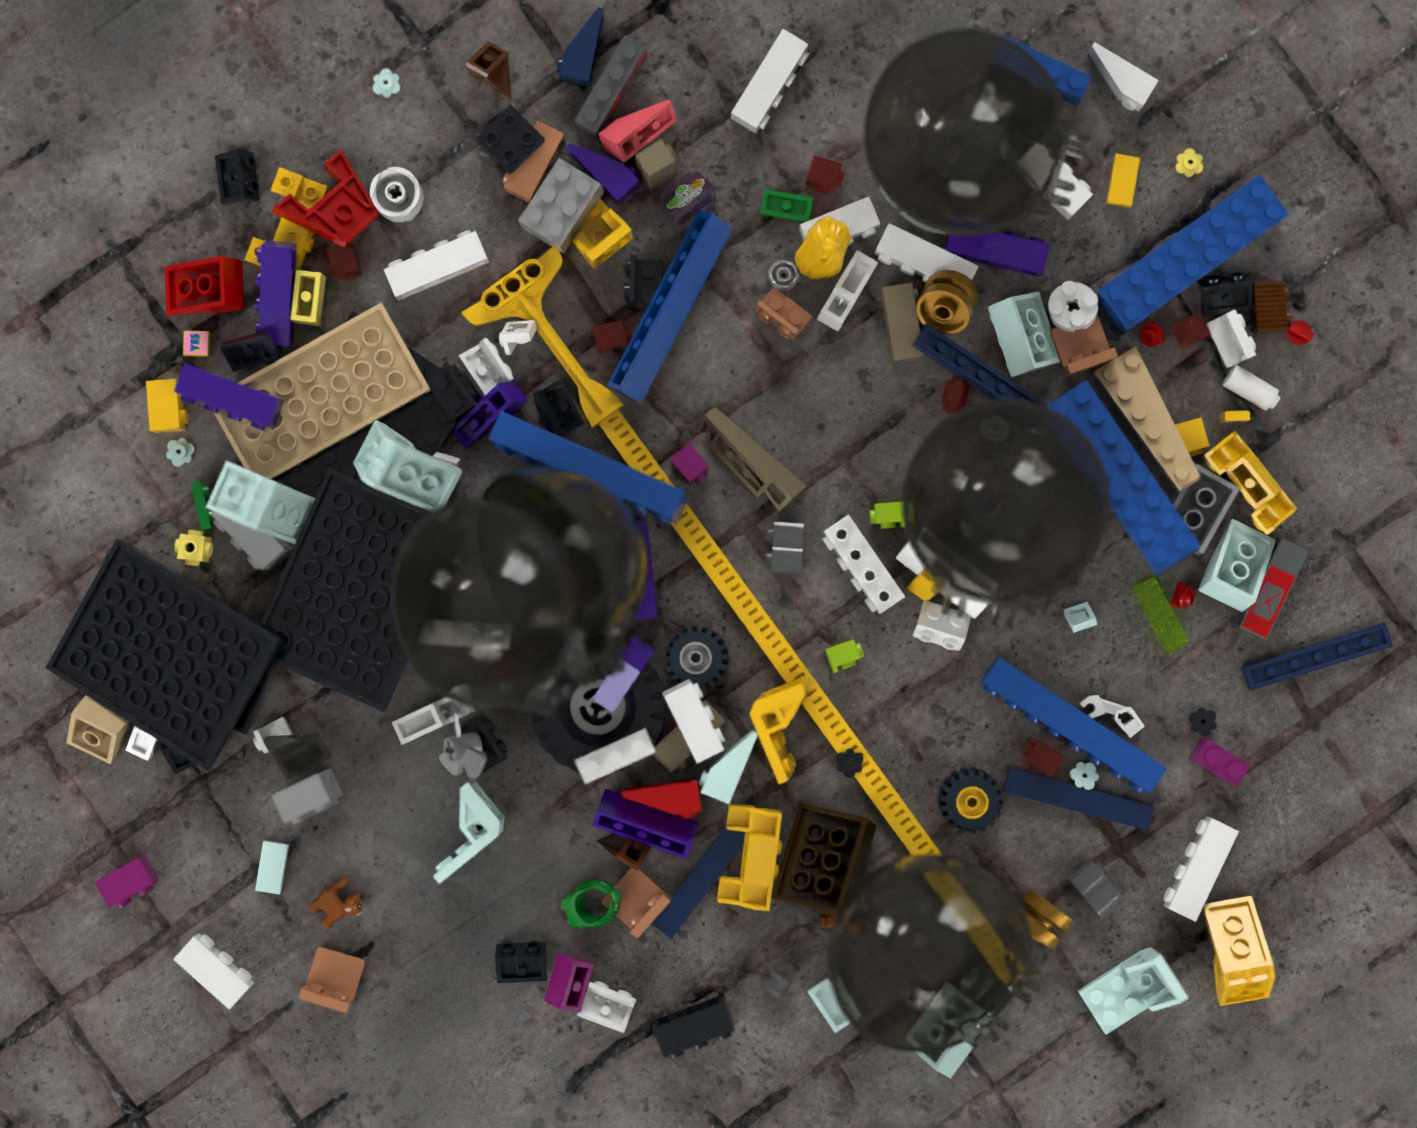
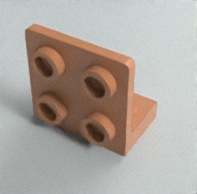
M774 287L762 301L759 300L755 309L758 313L757 318L766 325L771 323L777 327L776 332L785 340L791 338L795 341L813 317Z
M1098 315L1088 328L1067 332L1057 327L1050 331L1066 377L1112 361L1118 357L1115 347L1111 349L1109 347Z
M632 867L613 887L614 889L618 888L622 899L619 900L618 913L615 916L630 928V933L636 939L639 938L671 901V897L640 869L636 871ZM610 893L602 900V904L609 909V904L613 902Z
M319 946L316 950L307 983L301 989L298 999L347 1013L352 1008L366 961Z

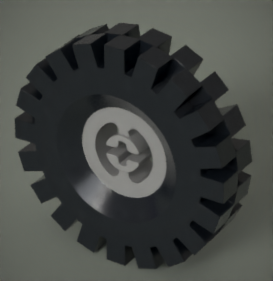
M590 639L571 644L554 654L544 664L538 673L536 681H534L531 690V702H529V715L532 717L531 725L534 734L538 736L539 744L545 752L554 757L553 760L563 767L571 768V771L580 773L575 762L577 758L646 728L653 745L661 733L665 720L666 700L662 694L664 688L661 684V679L649 661L614 713L606 708L599 711L597 718H602L606 714L612 715V719L609 722L601 725L593 724L582 715V706L587 708L590 716L594 715L595 708L592 707V703L596 702L592 700L593 697L586 699L585 693L591 689L600 688L627 645L607 639ZM637 760L611 773L614 774L622 770H625L627 767L636 764L640 760Z

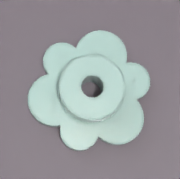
M383 69L380 75L374 76L375 84L373 85V91L376 94H383L385 98L391 96V93L396 94L400 91L399 76L392 74L389 69Z
M180 438L178 441H169L167 445L169 451L166 453L168 459H172L173 465L180 467L184 462L190 463L192 461L191 455L195 452V447L192 444L187 443V440L184 438Z
M1079 762L1076 764V768L1070 771V777L1075 780L1074 784L1078 788L1083 786L1084 789L1091 790L1095 785L1094 782L1099 779V775L1095 773L1096 767L1093 763L1084 764Z

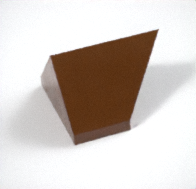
M488 41L466 62L465 66L469 75L511 99L509 53Z
M614 833L597 840L614 857L638 871L651 849L650 846Z

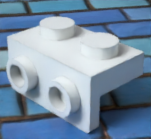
M1236 310L1207 323L1206 326L1226 368L1256 355L1254 351L1256 350L1255 342L1251 336H1247L1244 329L1246 327L1245 321L1241 314H1237Z
M484 338L477 346L456 358L482 398L498 383L513 380L510 367L503 363L498 355L496 346L490 343L487 338Z
M924 600L921 605L917 625L913 631V637L919 638L923 642L941 645L949 650L960 651L966 640L971 616L967 613Z
M595 981V983L589 982L581 1012H578L577 1016L624 1033L636 999L632 998V995L626 991L618 990L616 992L608 989L609 986L599 981Z

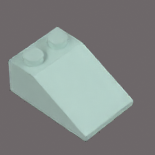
M1231 519L1204 572L1198 591L1241 612L1245 611L1256 602L1276 540Z
M752 729L716 760L708 771L703 770L698 785L702 786L701 793L727 804L730 803L757 738V731Z

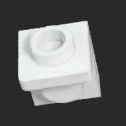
M535 320L506 323L499 335L500 345L504 347L506 355H512L517 343L524 344L532 340L537 330Z
M281 717L253 731L255 735L253 737L254 744L264 754L296 739L285 717Z
M134 726L126 751L149 761L153 756L158 740L137 726Z

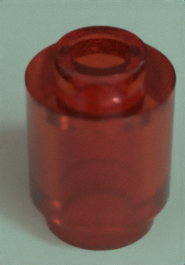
M952 377V381L947 380L941 401L943 405L942 411L961 415L962 410H965L971 386L959 377Z

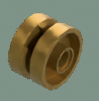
M954 270L935 272L928 278L916 305L917 316L923 325L927 323L944 335L959 333L967 327L978 300V290L973 281L965 274Z
M1029 889L1023 897V901L1028 906L1027 909L1032 913H1029L1022 907H1016L1009 917L1019 924L1025 933L1037 942L1044 943L1054 951L1062 940L1051 927H1056L1060 931L1068 933L1075 922L1032 889Z

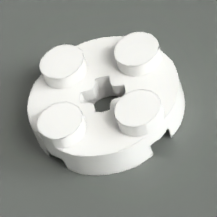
M1066 281L1057 287L1049 298L1048 311L1050 319L1056 327L1067 332L1088 328L1097 317L1098 297L1088 286L1077 282L1074 283L1073 281ZM1077 303V306L1080 308L1079 310L1074 309L1072 312L1068 310L1069 306L1067 304Z

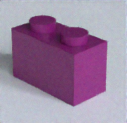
M690 443L670 459L671 464L689 485L694 482L698 485L708 477L709 465Z
M1203 737L1200 738L1188 757L1207 771L1235 787H1238L1250 768V765Z
M143 855L94 883L108 908L117 905L120 909L132 902L131 896L137 893L143 896L154 890L152 885L159 880L146 856Z
M557 953L544 1001L560 1010L580 1013L594 964L577 955Z

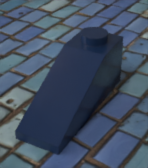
M597 8L566 48L563 58L558 59L556 72L560 73L562 82L590 87L604 20L603 8Z

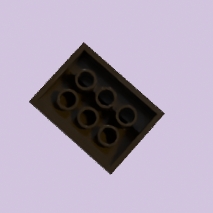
M799 803L771 898L821 915L849 922L877 826L867 817Z

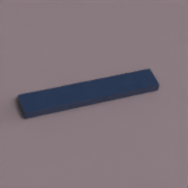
M926 323L922 327L912 346L1033 428L1037 426L1045 412L1044 407L1047 406L1045 403Z
M1380 623L1241 667L1248 690H1254L1393 647L1386 623Z
M1011 767L1008 768L1003 792L1147 831L1154 810V806L1092 789L1078 788L1074 784Z
M726 826L673 894L670 903L652 922L653 926L670 939L673 938L744 845L745 832L727 830Z

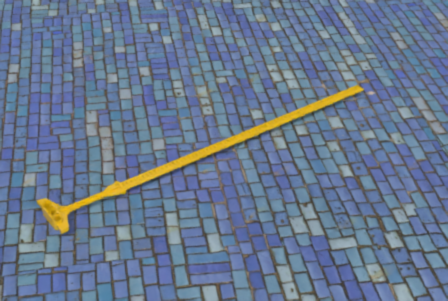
M551 247L538 260L529 259L486 289L482 294L481 301L461 312L475 326L512 317H519L527 321L535 320L536 331L578 387L582 409L592 428L599 424L630 468L674 487L619 411L624 406L623 403L609 389L588 377L542 311V297L563 264L562 256L557 249ZM532 266L540 268V274L535 278L527 275L528 269ZM511 281H518L520 283V288L516 292L507 290V286ZM492 295L500 297V302L495 307L487 305V300ZM686 503L677 525L670 522L673 528L785 682L788 683L803 676H809L812 684L801 704L837 753H845L847 749H852L854 753L858 752L863 755L862 771L859 773L855 772L854 777L1001 979L1010 985L1015 983L1028 973Z

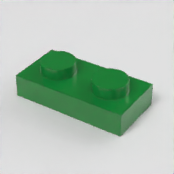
M764 189L760 215L805 223L810 219L813 197Z
M201 480L192 481L191 485L201 531H213L212 524H214L213 521L215 520L211 515L213 511L206 508L207 500L211 497L208 485L203 486Z

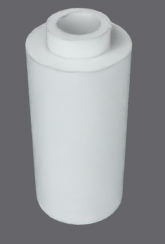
M1237 364L1232 367L1222 386L1264 411L1268 410V408L1273 409L1280 400L1277 388Z

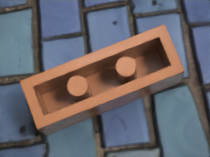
M538 120L533 127L544 137L545 142L512 174L506 172L502 181L505 183L503 187L506 192L530 203L544 182L565 141L564 133Z

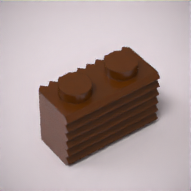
M1284 280L1253 283V310H1251L1253 335L1282 333L1288 330V326L1291 324V314L1289 311H1286L1289 289L1284 286Z

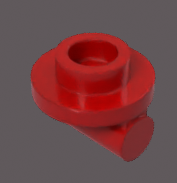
M1154 319L1141 327L1140 339L1146 346L1156 347L1166 341L1161 327L1156 324Z
M1302 320L1293 321L1288 326V330H1286L1288 340L1294 345H1303L1310 342L1315 335L1310 325Z
M1177 582L1170 606L1186 610L1189 606L1193 605L1195 592L1191 585Z

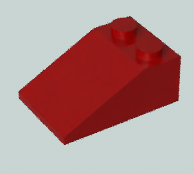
M222 255L164 267L167 316L226 313L244 309L242 260Z
M698 778L627 787L622 790V797L675 815L682 814V818L696 817L697 812H701L702 809Z

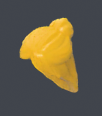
M826 216L819 219L808 230L804 242L795 253L796 267L801 274L812 280L829 278L839 274L842 269L844 255L851 241V234L847 225L842 221L835 220L833 217Z

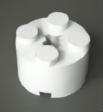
M387 168V170L378 173L374 177L370 186V196L374 206L388 220L394 222L410 221L422 208L424 201L422 187L415 176L404 168ZM400 191L402 195L394 199L392 194H397Z

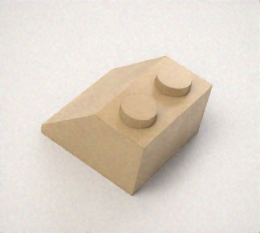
M86 694L71 714L66 743L104 762L112 764L129 731L130 722Z

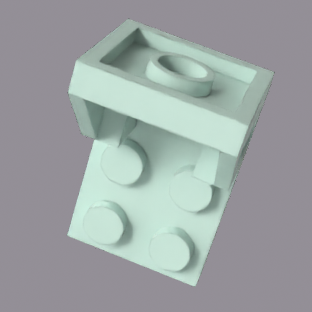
M377 420L374 421L353 462L361 480L372 488L438 515L441 514L462 474L460 468L416 450L409 440Z
M226 461L206 508L245 526L295 544L315 498Z
M474 778L460 788V829L469 840L455 851L457 856L454 859L448 856L435 867L438 872L433 877L439 884L503 832L504 815ZM477 824L482 825L483 829L478 830Z
M1151 947L1137 952L1078 990V993L1105 1035L1147 1008L1153 1012L1180 1004L1188 999V996L1162 955Z

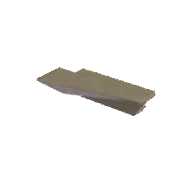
M713 408L703 416V420L707 422L709 432L706 435L707 445L757 498L765 492L780 512L805 489L806 485L717 408Z

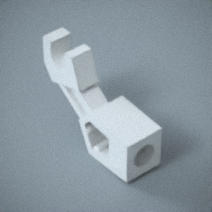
M1088 695L1079 702L1082 708L1089 703L1093 705V711L1087 714L1090 718L1106 713L1112 714L1111 720L1128 738H1131L1145 727L1134 710L1129 706L1125 707L1101 699L1099 695ZM1126 712L1130 715L1131 719L1122 724L1121 719H1118V715Z

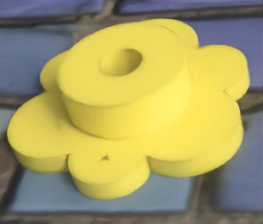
M1191 148L1186 149L1183 154H1179L1176 158L1178 161L1175 167L1176 171L1180 174L1185 173L1186 177H1192L1193 174H1199L1203 170L1202 156L1196 154Z

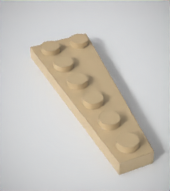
M1133 347L1096 370L1094 377L1179 493L1200 480V475L1137 348Z

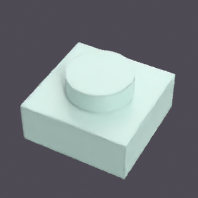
M1088 602L1064 609L1065 617L1073 633L1097 625L1096 617Z

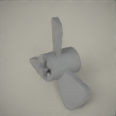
M451 705L456 736L445 738L444 753L439 755V760L454 776L462 774L464 765L470 779L477 778L486 762V755L482 752L481 739L476 732L461 735L456 705Z

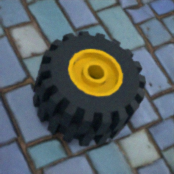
M966 767L960 768L961 771L956 772L954 770L949 778L946 777L943 780L944 785L939 788L940 796H938V802L945 819L952 827H957L964 833L966 831L976 833V830L983 832L986 830V826L990 825L992 827L995 824V818H1000V809H1003L1004 805L1002 802L1003 794L1000 791L999 785L991 775L982 769L978 770L976 767L966 769Z

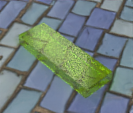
M1155 576L1131 588L1166 654L1189 643Z

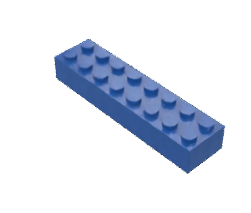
M1258 175L1095 293L1098 297V302L1122 334H1124L1283 220L1289 213L1262 176Z
M1087 380L1044 407L1046 416L1156 577L1200 550L1199 542Z
M502 411L488 438L494 443L493 447L503 454L511 457L515 453L520 461L528 465L534 466L537 463L539 468L553 476L560 473L565 481L579 486L581 482L585 484L584 487L588 491L599 496L602 493H606L611 501L622 506L626 502L630 504V508L633 511L644 516L649 512L653 514V518L656 521L667 526L670 525V522L677 525L689 499L683 490Z

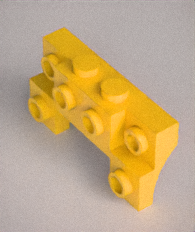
M279 167L271 191L284 197L291 194L309 210L330 191V188L304 178L303 175ZM281 217L273 241L297 243L296 270H300L306 252L310 253L313 247L314 239H312L314 233ZM253 237L244 260L261 267V263L257 262V251L266 241Z
M1236 430L1204 455L1206 463L1212 471H1216L1219 475L1226 472L1229 480L1240 488L1245 500L1255 509L1251 515L1254 525L1260 531H1264L1266 535L1275 530L1278 525L1296 511L1297 507Z
M729 803L726 828L727 830L745 832L740 876L739 878L720 876L717 893L718 903L733 904L753 910L770 911L773 880L777 879L779 872L776 857L781 854L782 841L779 840L782 812L780 810Z

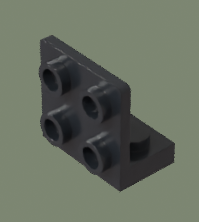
M511 104L475 139L478 146L484 152L487 151L509 174H512L545 142L544 137Z
M631 252V259H626L625 264L626 278H630V284H625L624 288L625 303H629L631 310H646L661 283L662 260L637 259L636 253Z

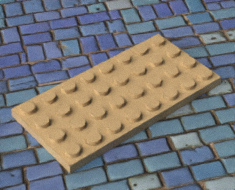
M381 302L238 382L241 385L284 401L274 429L266 427L265 431L250 426L252 422L250 420L242 418V421L238 422L228 418V412L220 409L218 414H214L244 468L272 480L374 423L375 420L385 417L426 394L431 389Z

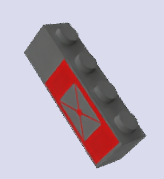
M626 35L623 37L575 118L577 128L596 139L599 138L598 133L606 126L645 60L647 47Z
M1284 538L1276 539L1256 602L1240 613L1234 625L1235 629L1260 641H1267L1268 638H1272L1277 629L1275 622L1278 616H1282L1287 608L1288 603L1285 601L1289 593L1292 594L1298 585L1296 578L1309 562L1307 557L1309 550Z

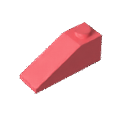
M665 100L612 122L598 133L605 153L625 163L677 121L672 102Z

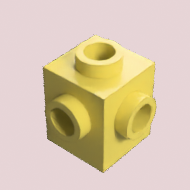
M188 530V535L180 534L179 539H176L174 548L177 559H185V565L199 566L200 561L209 562V557L213 553L212 538L204 537L203 531ZM191 543H193L195 546L193 552H190Z

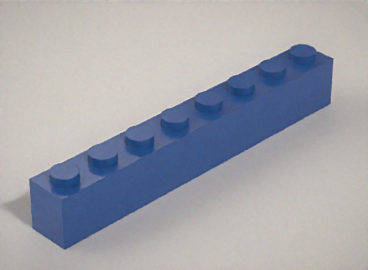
M698 210L607 384L608 387L631 400L642 403L644 397L648 394L649 388L655 376L659 373L667 353L671 350L672 343L683 327L684 320L690 309L694 306L696 297L704 286L708 274L729 238L733 227L713 213Z
M999 657L994 659L980 681L985 685L984 691L994 697L999 694L1006 699L1004 704L1015 711L1019 707L1026 712L1025 718L1036 725L1040 721L1047 726L1045 731L1057 739L1060 735L1068 740L1066 745L1077 752L1081 749L1089 754L1087 759L1098 766L1101 763L1105 764L1110 768L1108 772L1119 780L1125 777L1131 781L1128 786L1139 793H1142L1143 790L1151 793L1167 769Z

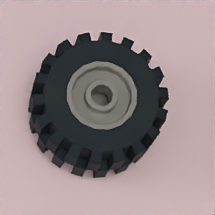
M694 626L679 631L670 640L671 642L666 648L665 662H667V671L671 673L674 681L680 684L689 679L692 685L697 683L699 688L703 689L718 682L725 674L729 664V651L725 645L726 642L716 631H712L707 627Z

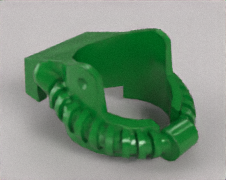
M601 879L584 881L575 891L568 892L566 897L561 900V908L567 915L568 924L571 925V928L578 927L579 929H584L587 926L601 927L610 923L615 918V915H617L620 906L619 900L622 899L619 889H614L613 885H610L609 882L606 883L604 880L601 881ZM591 889H598L605 894L610 893L613 902L609 904L606 915L593 916L586 910L583 902L585 892Z

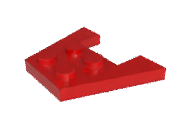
M340 149L323 166V169L339 182L338 185L309 210L294 196L288 194L273 207L272 213L345 248L379 217L380 213Z

